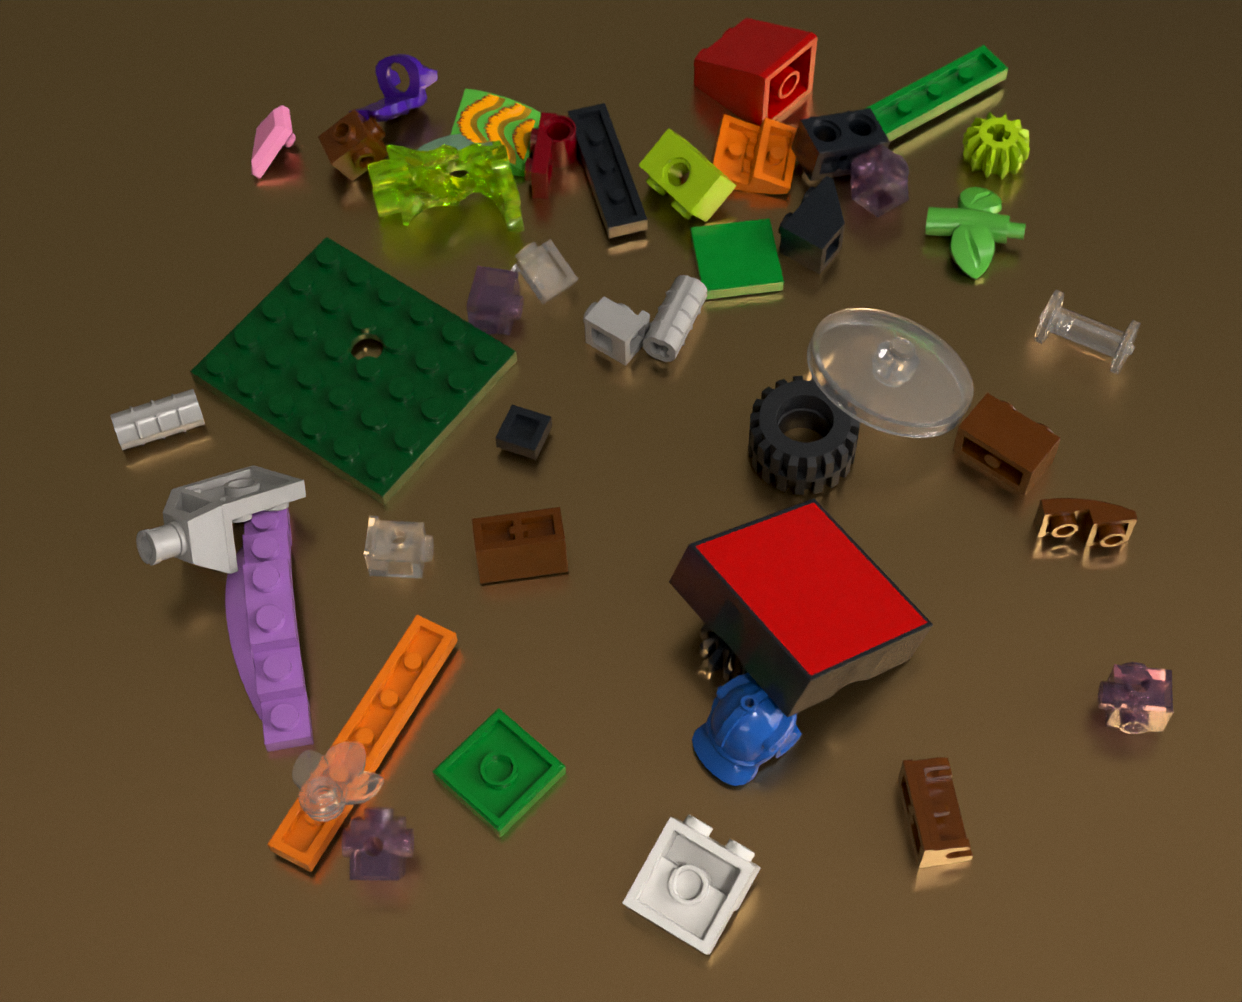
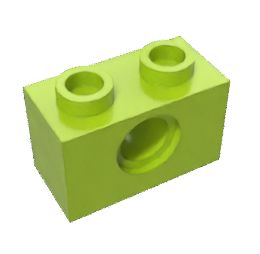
M670 128L666 130L639 164L649 175L645 181L662 196L668 192L675 199L671 206L688 220L694 215L707 222L737 186L692 144ZM689 172L687 181L681 185L683 176Z

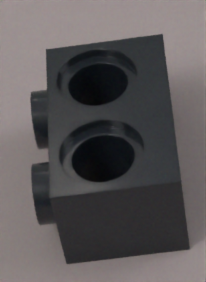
M871 108L800 119L791 148L809 181L824 179L826 175L832 178L879 170L890 141Z

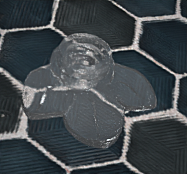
M356 741L339 743L330 748L325 756L313 750H306L297 758L292 770V779L294 784L300 789L298 798L301 809L313 820L329 821L335 819L343 812L345 805L362 804L374 797L384 783L382 776L364 771L366 752L362 743Z

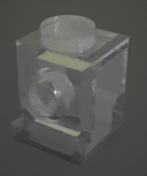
M370 516L364 550L369 575L422 578L424 562H431L433 557V536L426 535L424 522L381 521L379 516Z

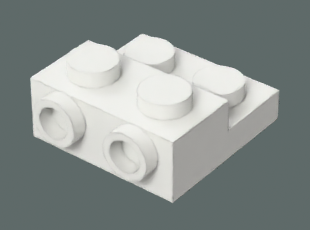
M689 814L684 822L678 818L670 817L622 904L708 955L712 952L732 913L740 907L761 867L751 862L755 853L740 843L729 839L726 846L710 838L709 836L713 828Z

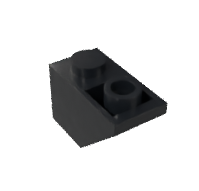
M826 175L816 188L810 187L803 196L801 205L794 213L789 212L785 215L778 229V233L781 234L779 252L819 275L842 249L845 221L832 178Z

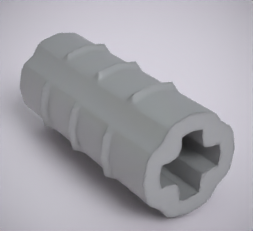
M679 275L666 292V297L662 305L658 307L654 320L649 323L650 328L643 339V349L653 358L664 362H672L676 359L681 347L685 345V339L689 331L693 329V323L697 315L701 314V308L707 298V288L701 281L687 275Z
M194 389L178 394L172 393L171 396L155 401L151 400L149 403L136 407L130 406L129 409L110 414L122 451L139 445L144 446L145 443L161 438L165 439L167 436L180 432L186 433L189 429L205 425Z

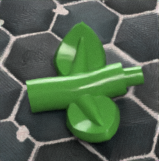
M970 187L960 193L957 201L958 208L929 207L925 235L951 236L948 246L950 255L969 278L977 280L984 274L993 259L995 243L1007 244V238L1024 240L1026 224L1010 222V216L998 214L1002 209V200L993 191L981 187Z

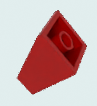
M745 18L735 27L727 29L722 37L710 47L702 49L694 59V86L748 123L761 126L765 117L776 121L813 89L817 35L809 31Z

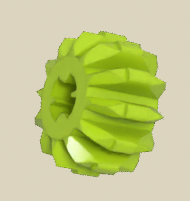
M991 112L988 113L985 119L975 117L971 127H967V131L963 136V161L970 163L972 172L984 171L986 179L991 174H997L1002 180L1008 172L1017 174L1021 165L1028 159L1030 151L1029 130L1022 128L1020 119L1008 120L1006 113L1001 118L995 117Z

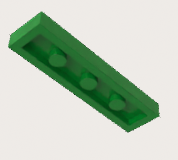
M983 45L867 108H871L891 142L1005 80L1008 67Z

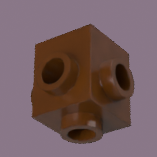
M355 109L318 136L330 163L352 181L387 156L386 146L382 141V138L386 135L382 127L373 117L366 120Z

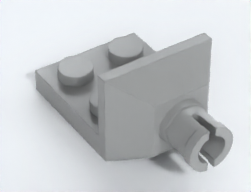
M252 465L173 488L163 510L164 525L138 532L136 545L139 555L146 564L150 563V565H155L163 560L175 557L194 565L228 574L238 572L232 523L248 521L252 519L253 513L259 511H279L288 508L289 502L306 497L304 480Z

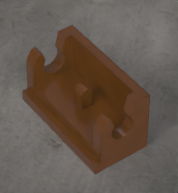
M560 507L472 519L475 552L481 584L569 572Z
M936 757L915 761L912 759L903 760L898 782L918 867L924 868L971 861L973 855L961 817L952 781L949 759L946 757Z

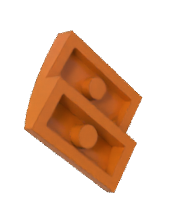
M724 114L718 125L710 162L737 185L734 190L759 194H788L796 156L791 146L797 128L766 117L761 126H757Z

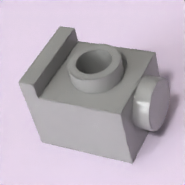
M603 296L599 302H593L584 314L585 341L587 344L626 366L644 345L643 339L650 328V315L644 310L639 315H636L625 304H617Z

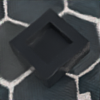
M512 404L495 438L496 447L536 460L552 428L551 416Z

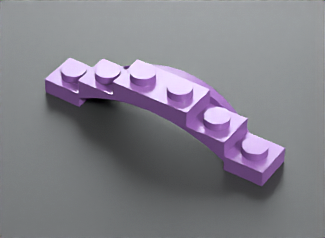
M289 508L279 511L263 510L253 513L252 519L244 522L245 535H242L243 546L236 553L238 572L227 574L225 607L234 659L249 699L262 721L264 745L267 752L311 745L314 744L295 611Z

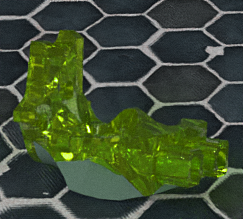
M455 134L435 139L422 145L417 150L390 144L386 146L388 159L367 164L374 190L372 191L379 217L400 213L403 225L408 226L413 218L426 208L459 206L461 200L465 199L469 194L476 192L496 202L508 231L516 233L524 231L520 210V195L510 168L506 147L502 145L500 140L474 143L461 134ZM454 171H468V173L463 177H454L450 175V173Z

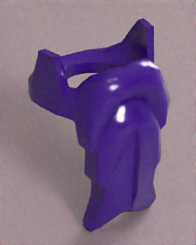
M395 54L385 57L378 62L375 70L379 87L385 98L355 110L364 116L366 120L373 117L377 122L387 121L400 115H408L410 109L420 108L427 102L425 88L438 80L437 70H432L422 65L415 57L407 54ZM394 63L401 64L408 72L410 83L405 92L395 87L401 80L398 72L391 69Z

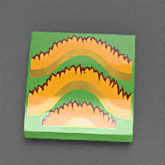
M465 88L450 135L461 134L474 143L492 142L493 146H490L491 153L501 160L503 170L487 165L488 172L525 177L526 159L531 158L533 154L530 150L532 128L539 127L541 113L527 105L500 95Z

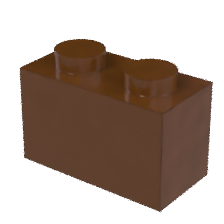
M987 393L958 426L953 451L1021 494L1026 495L1054 461L1061 438L1055 435L1046 425L1036 423L1018 412L1010 403L999 400Z

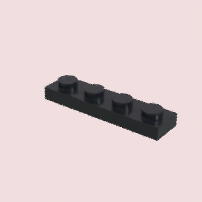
M602 103L568 111V117L573 120L576 126L577 148L608 237L613 238L647 230V217L606 104Z

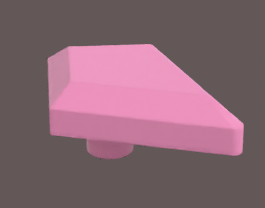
M283 105L274 109L256 128L251 169L252 175L259 179L263 176L282 146L284 145L289 148L296 139V135L292 133L290 111Z

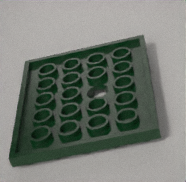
M326 237L190 373L193 381L385 506L517 362V353L509 346ZM363 339H375L383 345V351L377 358L366 356L358 360L351 354L353 346Z

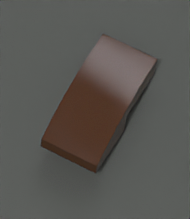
M1053 498L1040 500L1033 522L1038 537L1053 535L1054 537L1061 538L1081 531L1085 546L1101 545L1103 547H1113L1129 540L1138 518L1134 510L1108 502L1079 498Z

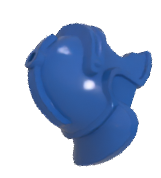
M749 673L739 675L723 686L718 687L717 696L713 701L707 722L695 730L692 738L693 748L704 766L714 776L732 786H743L752 781L761 764L774 756L779 758L785 754L802 734L796 726L797 713L787 718Z

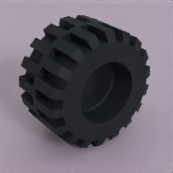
M793 376V382L788 383L785 379L776 381L775 389L767 387L762 391L761 399L756 398L752 413L750 414L748 453L749 457H752L753 468L756 472L762 471V479L766 483L777 482V489L786 492L787 488L795 489V494L804 495L806 489H811L813 494L823 492V485L826 484L832 488L839 483V476L843 478L847 476L850 472V466L854 463L860 420H857L858 410L856 405H850L851 397L845 391L838 393V386L829 382L827 385L821 383V378L813 376L811 381L803 380V376ZM794 428H807L819 433L823 438L815 442L804 443L794 441L783 433Z

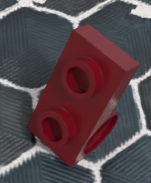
M541 112L539 127L532 128L530 150L534 152L533 158L526 159L525 181L531 182L533 198L548 199L553 169L570 166L577 158L576 126L573 120L567 116Z

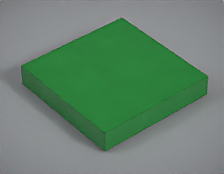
M770 218L691 227L690 237L698 278L707 288L706 300L783 291L784 280Z
M498 708L443 760L432 773L442 786L501 838L566 773V766Z

